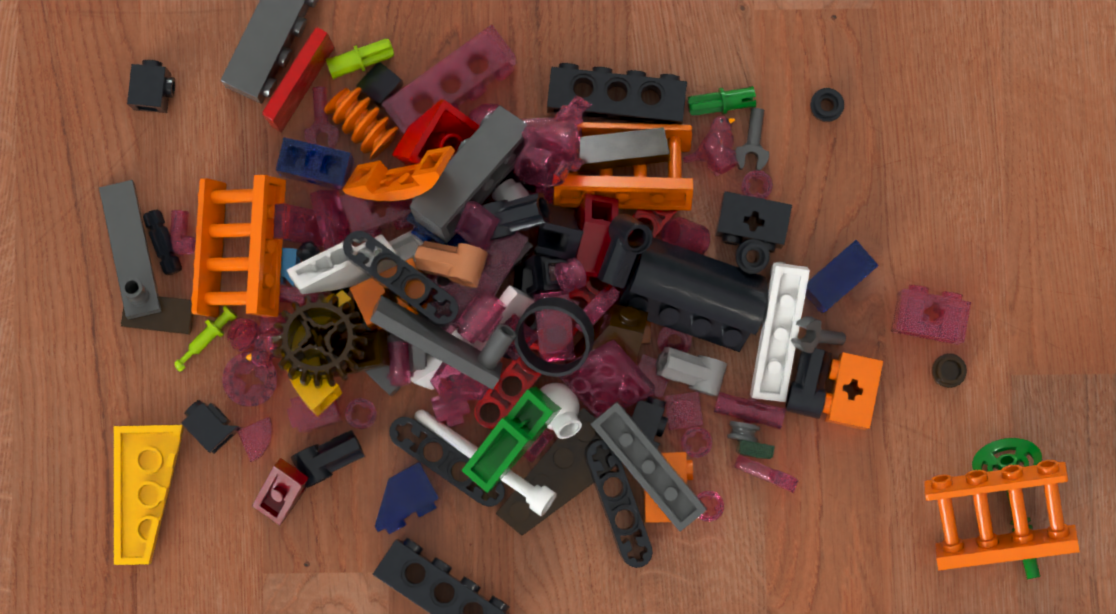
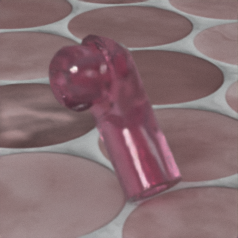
M172 210L170 237L173 251L180 256H184V254L191 255L195 252L196 240L194 237L187 236L189 212Z

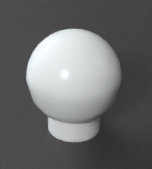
M550 383L540 388L544 394L562 408L548 425L547 429L554 430L560 439H566L575 435L582 427V423L578 418L580 404L575 391L562 383Z

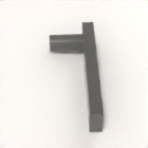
M133 180L99 187L126 318L129 320L162 312L135 183Z
M381 295L370 318L372 323L492 390L500 379L503 366L500 360L516 337V333L512 328L499 324L482 351L383 295Z
M618 401L590 424L680 532L707 510V507Z

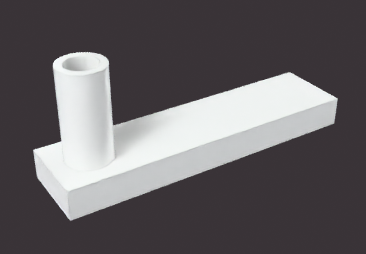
M776 262L770 268L771 279L768 290V302L763 318L750 396L754 399L786 402L796 348L792 344L791 339L798 337L799 326L796 325V322L802 316L810 272L808 267Z

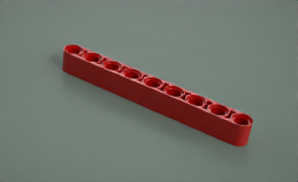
M638 209L633 217L639 221L648 222L652 227V236L657 238L674 218L678 210ZM583 275L574 286V289L564 299L569 301L574 299L583 300L587 304L588 310L586 314L590 319L615 289V286L609 284L603 290H596L590 284L591 276ZM554 310L528 341L527 345L531 351L541 353L544 361L553 363L581 330V327L569 315ZM553 325L563 327L566 332V337L559 343H553L546 337L548 328ZM518 354L500 375V379L493 390L489 388L478 401L474 411L477 422L486 429H494L498 422L509 414L526 390L532 388L543 374L528 368ZM511 377L519 379L522 383V390L515 396L506 395L502 389L504 381ZM495 404L500 409V416L495 422L487 423L482 420L480 414L485 405Z

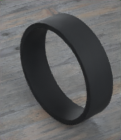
M549 297L532 303L525 310L515 328L516 337L514 342L519 356L531 369L547 376H565L578 370L586 361L594 344V329L588 315L578 305L563 298ZM544 309L558 310L569 315L579 324L584 333L586 341L584 355L568 364H553L542 360L531 351L525 341L523 333L525 318L533 312Z

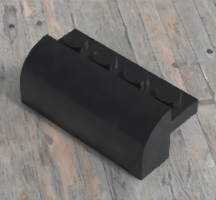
M653 237L649 248L639 255L628 286L624 287V289L621 288L614 304L648 312L647 321L740 352L751 333L756 335L761 326L768 302V286L765 276L756 273H746L739 267Z

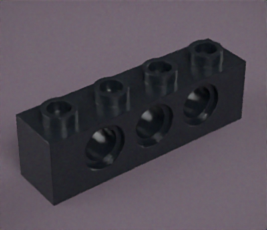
M559 63V67H551L547 113L645 124L682 125L687 81H680V76L661 74L660 78L646 77L645 72L628 70L626 75L612 73L613 69L607 67H593L592 71L579 70V66L572 63ZM580 83H586L592 87L593 92L590 96L582 98L574 93L575 86ZM612 87H621L625 90L627 96L621 101H613L609 98L607 92ZM652 90L659 95L660 101L655 105H648L643 102L641 95L645 91Z
M407 537L404 542L399 539L394 541L372 574L430 614H464V607L469 602L479 603L483 608V614H509L507 612L510 608L509 605L495 596L488 600L478 593L481 589L478 584L465 576L461 581L449 574L452 570L451 566L437 557L430 561L421 555L423 548ZM412 563H419L425 569V578L420 583H413L407 577V569ZM446 582L454 588V597L451 601L441 602L437 599L435 589L439 583Z

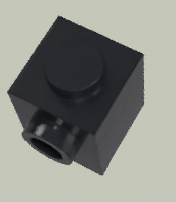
M142 60V65L131 64L127 104L133 110L167 113L169 97H174L176 83L175 78L171 77L170 71L166 67H162V62Z

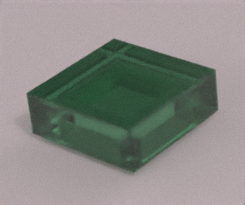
M738 440L736 453L738 455L770 460L773 458L775 446Z

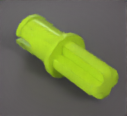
M383 39L360 48L357 45L353 46L354 50L327 58L326 62L334 80L337 77L362 69L364 72L366 71L365 67L392 58L394 50L390 40Z

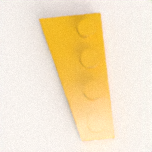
M184 425L114 426V565L151 564Z

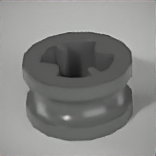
M730 421L729 425L732 427V432L727 435V438L749 443L758 442L755 433L760 431V426Z

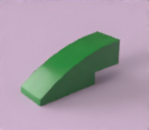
M536 386L527 389L509 414L498 422L461 471L486 493H489L526 453L562 408Z

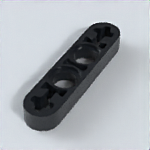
M355 231L345 238L343 250L346 258L352 264L434 325L448 327L456 322L459 316V307L453 296L368 233ZM363 240L366 241L365 247L372 255H375L377 249L381 251V253L374 257L370 267L365 265L370 261L363 253L359 252L356 256L352 255L354 250L351 244L354 241L358 244ZM392 260L397 264V271L392 277L384 278L378 274L377 267L381 261ZM413 280H418L425 285L424 294L417 299H412L405 293L406 285ZM434 291L437 293L433 296L435 302L441 306L445 305L446 302L450 304L449 311L451 316L443 315L439 319L436 317V308L430 303L427 304L426 309L421 306L428 301L431 292Z
M400 417L391 424L389 435L395 445L484 506L493 507L503 500L505 487L501 481L498 482L495 489L499 493L496 499L490 497L487 501L482 498L484 492L477 486L474 487L473 492L467 489V486L473 482L472 479L469 478L464 482L456 481L452 476V467L458 462L467 463L470 458L417 421L409 417ZM410 423L413 426L411 432L418 438L421 437L422 432L428 435L419 444L416 453L411 450L415 443L410 439L405 438L402 442L398 440L400 433L396 429L399 425L405 427ZM437 442L442 446L443 455L439 461L430 462L424 457V448L428 443Z
M594 439L585 448V460L622 560L629 566L635 568L643 567L651 560L653 551L624 468L619 458L603 439ZM600 445L604 450L609 449L610 454L605 456L607 466L611 468L615 465L617 470L607 471L598 477L597 471H604L599 460H593L592 455L597 453L596 447ZM616 477L621 481L622 489L616 496H607L603 489L604 483L607 479ZM626 509L631 511L634 519L630 527L621 529L617 527L615 517L619 511ZM639 530L640 534L633 535L634 541L639 547L644 546V550L640 552L641 558L639 560L627 554L632 550L629 539L625 538L621 541L620 538L621 536L631 535Z

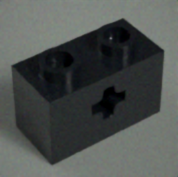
M725 191L722 196L715 236L722 237V243L739 246L742 241L756 239L763 242L769 252L774 253L776 248L782 249L785 245L792 205ZM751 216L756 217V223L762 225L757 226L755 231H750L749 224L743 223L748 221Z

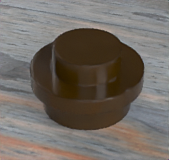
M955 354L941 355L933 363L932 376L936 383L942 387H956L966 378V364L962 358Z

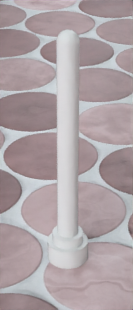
M418 410L415 413V420L468 458H471L477 451V446L425 410ZM511 470L501 479V481L526 497V502L530 504L529 508L540 516H543L548 511L557 496V493L547 486L541 487L538 484L533 486Z

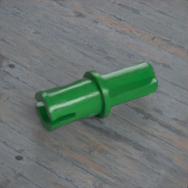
M749 86L748 88L727 91L719 88L718 92L689 96L687 101L688 111L692 116L721 112L722 115H725L729 110L755 108L756 100H753V97H756L754 87Z

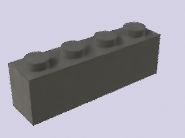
M260 0L220 80L223 85L260 104L263 103L265 97L270 98L277 85L278 80L275 79V76L280 66L285 68L292 55L290 46L295 36L299 38L306 27L307 19L304 17L309 7L314 8L319 0Z
M500 105L493 113L487 114L481 121L479 129L471 138L465 139L459 145L457 153L449 161L436 184L427 192L413 198L409 207L416 222L445 243H448L535 145L536 141L531 126Z

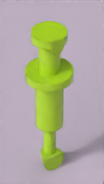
M225 305L223 307L224 312L214 322L209 318L205 321L207 327L189 344V350L180 360L177 359L175 361V368L179 372L186 368L184 363L193 354H199L217 335L219 337L224 335L221 328L229 320L233 321L238 317L231 308Z

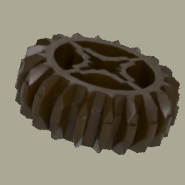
M320 293L318 294L317 302L313 303L311 297L306 295L304 297L306 305L300 307L298 302L293 301L291 305L295 312L291 314L283 310L281 315L286 323H275L274 328L282 334L272 336L273 344L279 346L273 350V355L275 358H282L278 365L281 370L289 369L288 377L291 380L300 376L302 386H307L311 378H313L314 386L317 389L321 388L323 379H327L330 387H334L336 383L334 376L339 374L343 381H347L348 375L345 369L348 367L356 372L359 367L353 359L361 360L365 358L364 351L359 349V347L368 345L367 338L360 336L366 332L365 324L358 323L361 319L358 311L350 313L352 307L349 302L339 306V298L334 295L326 303L325 295ZM326 316L338 321L336 323L331 321L325 325H319L312 318ZM303 325L306 335L298 343L299 347L293 351L292 342L298 328ZM311 330H314L317 336H322L329 352H326L322 346L318 347ZM347 331L346 347L342 354L337 357L334 352L335 343L342 338L341 334ZM314 357H321L328 364L311 366L301 361L305 358L310 360Z

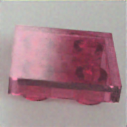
M614 339L590 351L586 361L578 370L569 375L559 376L596 418L617 401L625 409L653 395L655 391V385Z

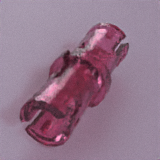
M720 391L714 407V413L742 419L743 423L750 424L754 422L779 430L782 427L786 408L760 403L752 397L745 399Z

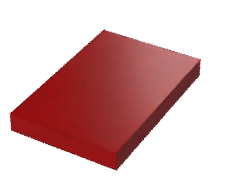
M318 27L313 30L262 112L270 126L281 133L324 66L326 59L329 58L335 48L328 33Z

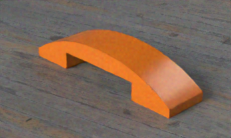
M452 146L428 150L419 164L389 170L380 160L359 164L342 190L347 195L375 201H399L414 198L427 192L436 184L455 150Z

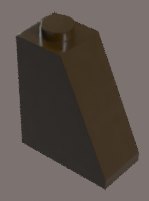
M614 304L593 326L594 344L584 364L575 372L561 376V380L628 396L648 312ZM585 336L567 353L565 364L572 363L584 355L586 349Z

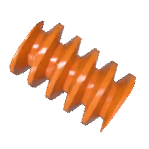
M360 87L352 91L344 88L328 102L324 112L327 115L334 113L332 120L335 124L344 123L342 131L345 134L353 132L351 140L354 144L363 142L360 150L364 154L372 152L369 158L372 161L393 142L399 128L395 126L387 130L385 127L390 120L387 116L380 120L376 119L380 108L375 107L368 110L367 106L371 99L369 97L360 101L357 99L362 91Z

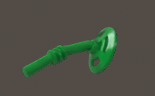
M1004 438L982 447L973 458L972 468L973 470H982L983 465L986 464L987 471L990 472L994 468L1001 470L1005 466L1018 465L1020 462L1026 467L1029 466V461L1026 457L1028 454L1034 460L1033 465H1037L1043 459L1040 449L1034 443L1020 438ZM1016 450L1014 455L1003 454L998 458L994 456V454L1002 451ZM1006 490L1007 496H1008V500H1009V505H1010L1009 493H1008V490ZM1027 517L1028 523L1031 521L1030 517ZM1028 524L1029 529H1033V526ZM1036 558L1022 560L1027 580L1041 577Z

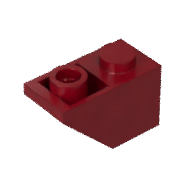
M585 193L574 214V217L578 218V228L583 231L575 261H573L572 273L598 277L611 242L608 232L609 225L619 215V199Z

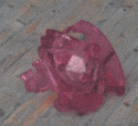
M576 95L564 112L556 113L552 123L535 127L528 124L522 132V136L525 138L524 147L516 160L514 175L530 185L550 187L563 184L570 170L578 171L583 164V160L579 158L580 135L577 125L582 123L583 119L580 117L586 109L590 108L591 104Z

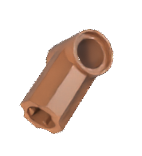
M424 241L421 246H418L415 253L416 269L421 273L446 277L462 286L477 288L488 253L479 247L460 243L458 247Z

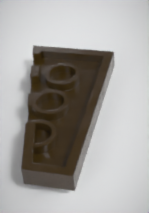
M582 408L578 415L582 423L581 429L572 437L566 439L558 438L524 479L533 486L537 484L541 487L547 486L557 493L548 511L543 516L538 515L529 508L530 504L526 502V497L515 490L496 513L522 536L594 483L585 460L584 452L589 442L602 438L590 425L597 418L584 408ZM600 445L596 447L597 453L592 455L593 460H599L604 471H597L598 477L616 467L615 465L611 468L607 466L605 456L610 454L609 449L604 450Z

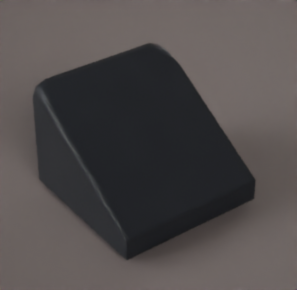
M378 62L361 79L356 87H360L367 97L379 108H382L404 83L395 73L381 62Z

